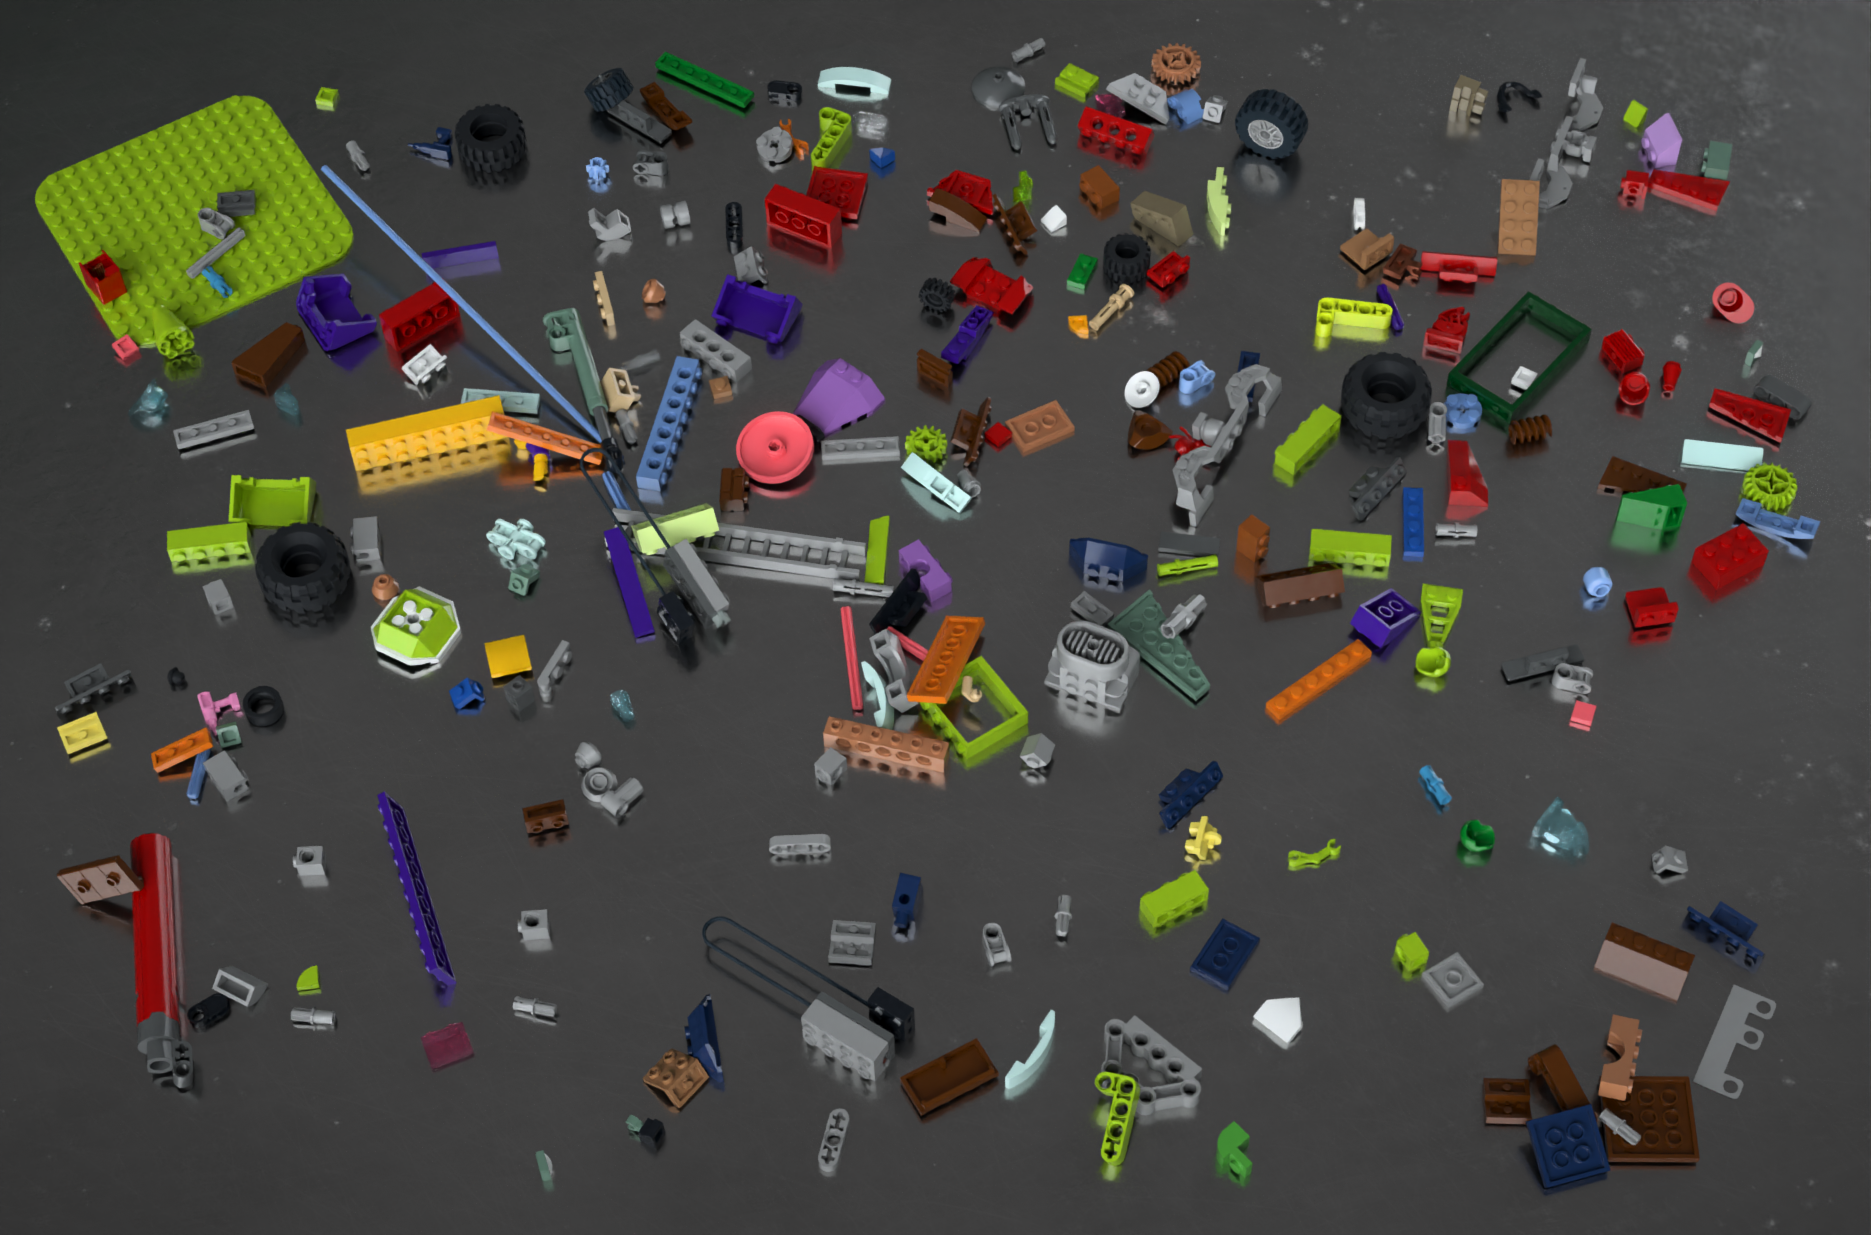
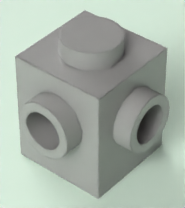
M1042 733L1029 736L1026 739L1020 758L1033 769L1048 765L1055 744Z

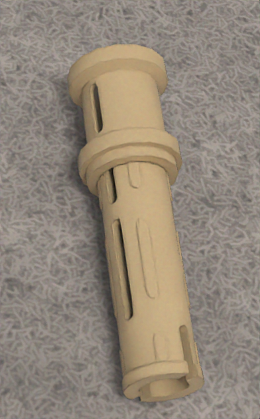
M1121 284L1119 290L1110 296L1109 302L1089 321V326L1093 330L1098 331L1117 309L1123 308L1125 302L1134 296L1132 288L1127 284Z

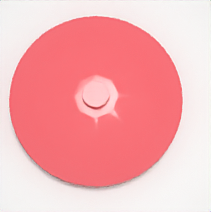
M780 411L765 413L754 418L743 428L736 444V455L741 468H744L745 473L752 479L767 484L786 482L798 476L808 466L814 452V440L808 425L798 416Z

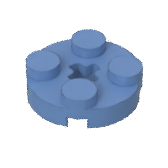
M1460 393L1451 394L1447 397L1444 403L1447 407V423L1449 421L1456 428L1467 429L1475 426V423L1480 421L1482 406L1476 395ZM1459 409H1464L1466 411L1465 413H1461Z

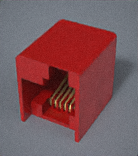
M101 250L102 255L84 265L79 262V266L86 285L99 301L105 305L125 294L127 289L119 267L104 250Z

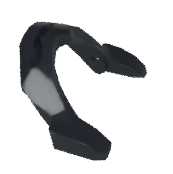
M1504 82L1499 87L1497 94L1500 102L1498 108L1502 112H1510L1512 110L1504 96L1505 90L1510 87L1516 90L1521 89L1528 98H1541L1542 94L1536 89L1529 90L1518 82Z

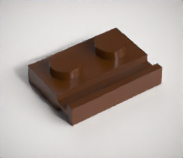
M921 348L917 352L919 356L917 358V371L949 388L953 383L952 365Z

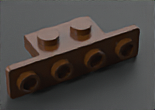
M995 193L992 195L995 200L993 205L998 212H1001L1002 215L999 217L1003 224L1008 226L1006 231L1014 239L1012 243L1018 252L1021 250L1024 255H1027L1028 251L1023 240L1038 230L1025 204L1021 201L1007 210L1003 201Z
M989 397L980 405L977 415L963 408L958 413L950 442L967 450L963 463L965 466L975 462L978 457L979 451L977 449L983 440L981 434L987 426L986 417L992 409V406H990L991 398Z

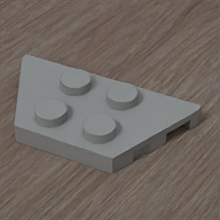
M1136 73L1109 83L1106 90L1161 123L1167 124L1169 111L1166 91L1159 86L1154 85Z

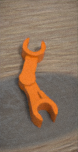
M788 119L787 125H783L782 120H780V128L791 135L793 147L797 153L804 155L802 148L809 151L807 142L795 139L791 134V120Z

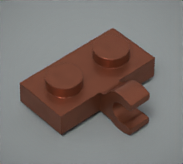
M1399 244L1384 266L1383 273L1401 279L1406 270H1408L1411 275L1419 277L1422 272L1420 270L1422 263L1413 261L1417 255V250Z

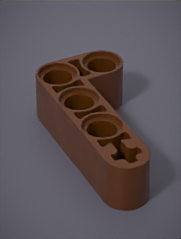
M1556 1044L1528 1058L1530 1069L1536 1076L1543 1075L1562 1112L1590 1104L1564 1054Z

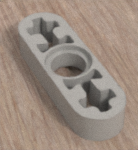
M826 834L774 836L769 839V851L777 855L824 853L831 849V839Z
M835 1109L829 1115L818 1155L819 1167L826 1172L834 1171L840 1161L850 1124L849 1114L844 1109ZM839 1116L843 1117L839 1129H836V1120ZM833 1135L840 1138V1142L835 1145L828 1143L827 1140ZM829 1151H832V1161L826 1164L825 1160L828 1158Z

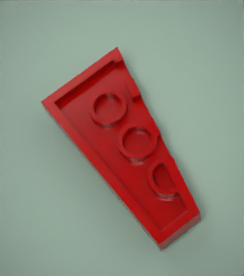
M1655 169L1648 181L1649 188L1717 211L1730 184V181Z
M1717 388L1714 389L1709 404L1710 408L1779 443L1782 441L1791 409Z

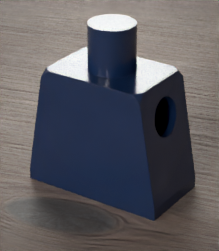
M900 873L892 903L895 926L906 928L908 920H915L923 895L921 877Z

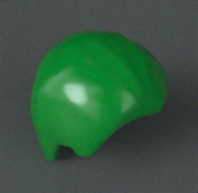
M1470 820L1463 824L1460 829V840L1466 849L1471 852H1483L1494 847L1496 838L1491 826L1481 824L1480 820Z

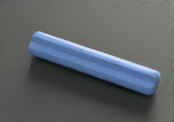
M609 471L602 474L603 480L617 508L631 510L613 473Z
M211 748L196 756L186 793L190 799H197L199 797L205 774L203 762L209 759Z

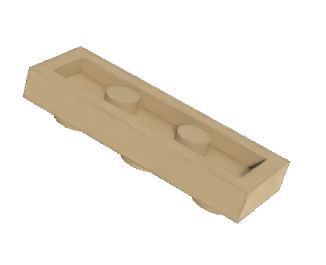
M602 271L595 272L596 280H593L595 292H599V294H596L598 305L603 307L600 308L602 320L606 319L608 326L615 325Z

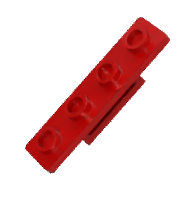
M1423 251L1421 255L1422 267L1420 269L1439 271V279L1444 281L1460 280L1464 283L1477 282L1478 275H1496L1497 257Z

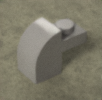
M595 208L588 211L589 224L595 229L598 239L604 241L615 240L631 232L629 217L618 209L607 216H604Z

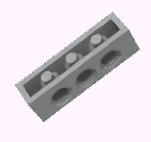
M696 319L680 332V343L684 349L693 352L698 359H703L711 368L717 369L724 376H727L728 379L737 383L752 370L750 356Z

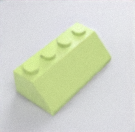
M707 503L653 519L670 547L685 539L691 543L696 541V537H711L715 535L716 531H719L714 509ZM650 521L631 526L642 553L651 555L657 553V549L663 547L667 549Z

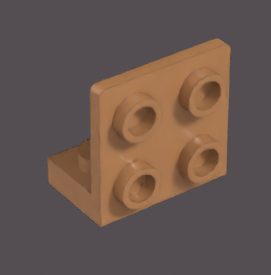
M1365 229L1340 246V250L1366 270L1392 253L1395 237L1389 233L1384 237L1378 238L1369 229Z
M670 1049L654 1067L649 1069L642 1079L645 1083L665 1091L674 1106L680 1108L709 1076L697 1058L675 1049Z

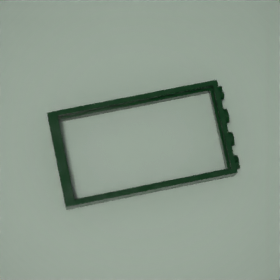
M1528 291L1449 372L1447 386L1461 394L1476 395L1484 409L1510 424L1589 342L1592 329ZM1526 308H1529L1576 336V338L1513 404H1510L1464 376L1463 373Z

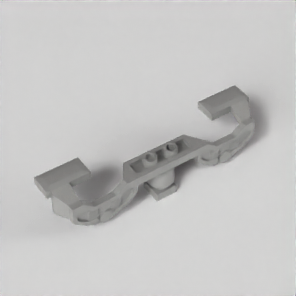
M1580 58L1568 92V96L1574 97L1577 91V99L1581 107L1577 115L1573 117L1566 116L1562 128H1558L1556 132V142L1553 141L1551 144V155L1546 171L1550 182L1546 191L1539 192L1538 207L1551 208L1567 199L1573 183L1565 168L1558 165L1563 150L1570 156L1580 157L1583 155V161L1589 163L1595 151L1597 137H1588L1586 133L1581 131L1598 123L1603 112V106L1594 92L1597 78L1584 75L1586 59ZM1538 158L1529 180L1540 181L1545 160Z
M1255 364L1233 374L1229 379L1225 391L1230 408L1235 411L1227 424L1218 419H1208V414L1203 412L1199 413L1192 424L1193 438L1197 440L1202 439L1205 444L1212 447L1202 446L1182 455L1173 468V475L1178 489L1176 505L1190 510L1189 519L1191 526L1197 527L1214 500L1213 486L1206 484L1200 494L1196 487L1195 477L1203 465L1210 462L1220 464L1227 451L1232 449L1235 438L1240 436L1242 427L1246 422L1249 408L1247 395L1253 385L1263 380L1267 387L1258 402L1259 415L1266 417L1281 393V377L1272 374L1270 368Z

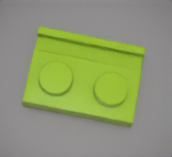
M1071 63L1063 69L1059 77L1055 78V84L1084 98L1099 83L1098 76Z

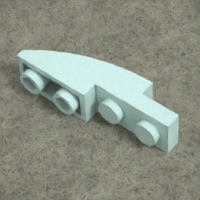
M913 452L901 466L904 471L960 514L972 499L967 493Z

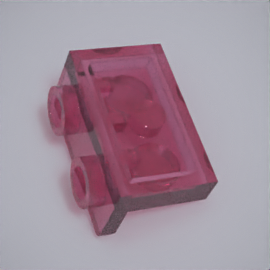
M1114 94L1095 95L1098 111L1121 119L1125 117V108L1121 106V98Z
M463 1022L449 1024L444 1029L431 1031L421 1037L432 1069L473 1054Z

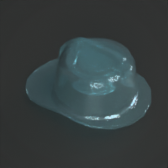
M154 378L149 383L145 392L129 410L128 416L133 415L138 410L149 413L156 412L163 406L168 394L156 384L157 378Z

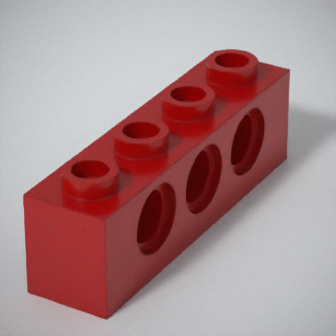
M1087 106L1077 125L1081 134L1086 137H1097L1103 143H1114V146L1120 149H1124V147L1131 149V152L1138 155L1141 153L1147 155L1155 136L1153 130L1148 127ZM1097 124H1103L1100 129H1095ZM1115 129L1120 130L1116 135L1111 134ZM1131 135H1136L1134 140H1128Z

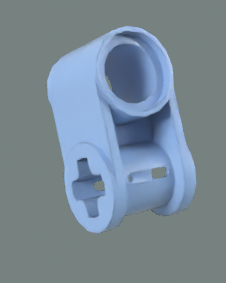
M1199 360L1181 371L1179 390L1184 394H1191L1204 385L1209 384L1216 374L1205 366L1204 361Z

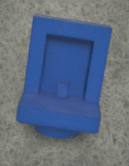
M469 678L464 679L449 690L453 704L458 709H461L475 698L480 701L485 699L482 685L478 681L475 682Z

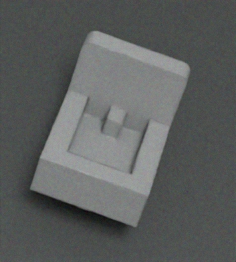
M1221 96L1210 97L1205 103L1203 119L1219 123L1222 112L1227 108L1228 101L1223 100Z
M1665 845L1652 854L1655 873L1659 874L1665 869L1681 874L1688 871L1685 851Z

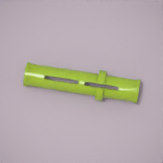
M1214 554L1181 561L1175 559L1174 562L1157 564V572L1159 577L1218 567V558Z

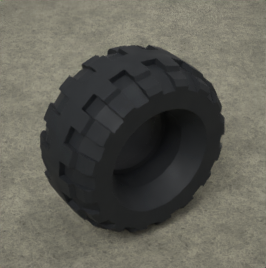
M1386 351L1378 352L1376 355H1366L1361 361L1358 360L1349 368L1348 374L1345 375L1341 391L1342 410L1356 430H1362L1364 435L1369 437L1376 436L1384 440L1390 437L1394 439L1402 438L1405 433L1410 434L1425 421L1432 398L1431 381L1428 380L1422 366H1417L1416 361L1410 357L1405 358L1400 353L1394 352V354H1389ZM1378 393H1388L1399 398L1401 402L1382 403L1372 399L1370 396Z
M297 522L292 523V526L286 528L283 526L277 529L274 535L270 534L265 539L264 546L260 547L256 556L257 564H255V571L262 592L272 604L274 603L282 610L288 612L295 610L297 613H306V611L310 610L316 612L322 610L323 606L327 604L330 606L334 603L337 595H342L347 586L348 578H350V561L344 543L332 530L325 526L320 527L312 522H307V524ZM302 564H316L320 566L317 571L304 577L293 578L288 576L294 568Z

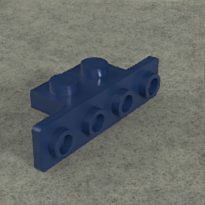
M1212 761L1200 773L1186 768L1159 794L1161 801L1168 803L1159 812L1166 828L1170 829L1223 778L1221 769L1216 761Z
M1721 901L1710 918L1690 906L1687 908V911L1691 913L1689 915L1691 919L1698 923L1704 921L1709 925L1708 929L1717 935L1723 933L1728 937L1726 940L1736 947L1739 944L1747 949L1745 952L1755 959L1758 956L1762 959L1765 957V953L1748 943L1759 926L1757 923Z

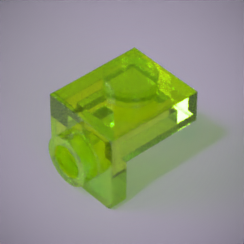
M1026 171L1019 172V186L1013 187L1014 202L1032 199L1033 181L1031 177H1028Z

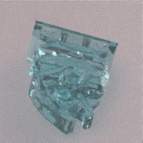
M1557 796L1535 824L1531 836L1535 838L1543 837L1555 846L1571 850L1574 857L1579 854L1577 848H1581L1584 852L1583 854L1586 855L1589 851L1587 830L1582 821L1577 822L1570 811L1562 809L1564 802Z

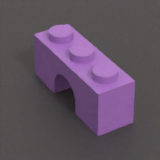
M919 539L898 550L899 562L907 573L911 568L916 569L917 572L923 571L927 573L920 577V588L931 603L952 592V577L948 572H944L939 560L932 557L929 548L923 545Z

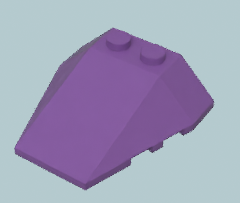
M838 358L827 360L814 372L793 414L803 416L820 428L824 436H827L841 429L842 425L850 421L853 423L864 414L869 415L873 413L885 401V398L868 375L843 359Z

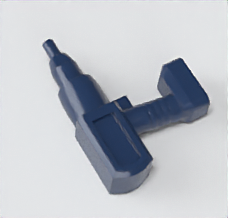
M438 127L436 130V135L440 138L438 142L434 141L433 144L426 142L408 143V146L420 150L422 153L430 154L431 157L449 160L452 157V149L450 145H445V143L451 139L452 130Z

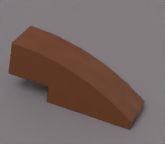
M937 188L929 200V211L946 216V222L980 233L987 222V217L980 211L946 191Z

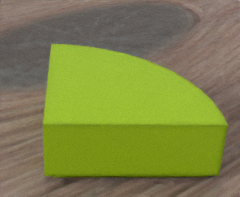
M317 965L306 969L300 975L297 981L298 991L320 988Z

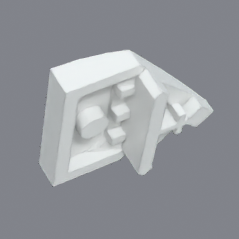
M1299 997L1266 1000L1253 1016L1287 1044L1293 1040L1303 1026Z

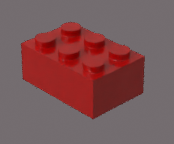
M1742 523L1695 548L1691 562L1717 590L1763 566L1769 550Z

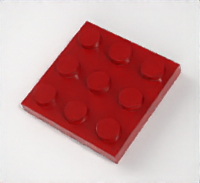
M814 166L806 196L840 208L841 217L857 219L868 181V173Z

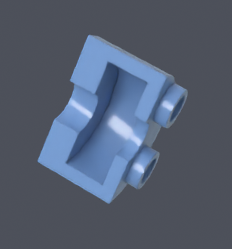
M1186 89L1167 98L1168 105L1174 110L1177 109L1178 116L1187 124L1203 118L1204 109H1201L1199 103L1201 98L1195 90Z

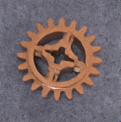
M1169 43L1167 48L1162 46V50H1156V54H1153L1151 66L1152 72H1156L1155 76H1161V81L1166 79L1168 84L1173 81L1177 85V82L1184 84V80L1191 82V77L1196 78V75L1200 73L1201 61L1200 55H1197L1196 50L1192 51L1191 46L1185 48V44L1179 46L1176 43L1175 46H1172Z

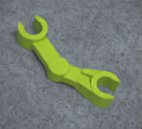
M1331 839L1328 841L1327 847L1318 853L1306 854L1295 850L1290 851L1288 857H1296L1297 860H1289V865L1296 867L1306 863L1319 864L1321 860L1330 854H1339L1341 845L1337 848H1332L1331 846L1335 844L1336 839Z

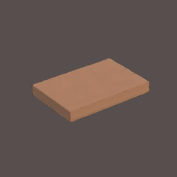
M1057 400L1005 421L1006 428L1012 432V437L1023 453L1075 431V426Z

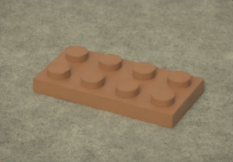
M1501 180L1497 255L1536 256L1540 181Z

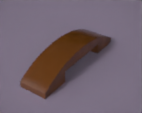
M655 82L639 89L652 111L671 129L679 130L693 123L692 119L683 110L679 112L665 97L664 91Z

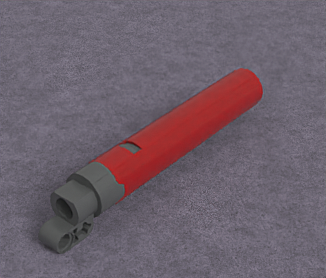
M147 833L135 837L130 844L131 870L137 877L142 876L144 879L143 884L145 885L141 891L132 892L135 993L137 995V1048L140 1052L147 1054L148 1072L166 1073L172 1071L174 1084L179 1088H185L193 1082V1056L191 1044L184 1040L180 1041L172 847L170 839L158 833ZM180 1054H184V1060H180ZM185 1072L187 1075L181 1076L179 1073Z

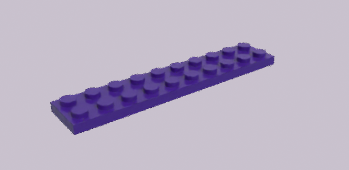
M384 791L377 795L379 800L378 809L384 816L383 826L389 833L390 838H388V842L395 853L393 859L400 870L398 876L405 887L403 893L411 907L409 908V913L415 920L416 926H414V930L421 940L419 947L426 957L425 967L439 981H443L447 985L455 984L457 982L404 808Z

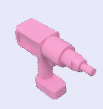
M208 691L197 695L205 722L209 725L214 736H217L216 713L221 712L220 708L231 704L232 710H241L236 693H232L228 697L215 702L212 701L211 694Z

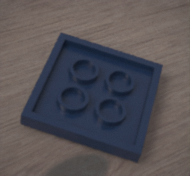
M1591 1104L1525 1121L1544 1188L1611 1171Z

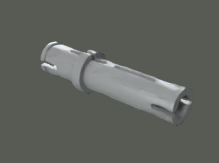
M835 578L833 591L849 592L851 595L857 593L890 597L894 592V586L857 582L856 579L848 581Z

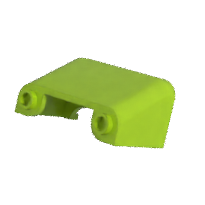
M231 475L228 522H247L248 525L292 526V523L297 522L307 524L311 520L316 482L310 477H300L299 481L296 478H292V480L255 479L254 477L242 478V475Z

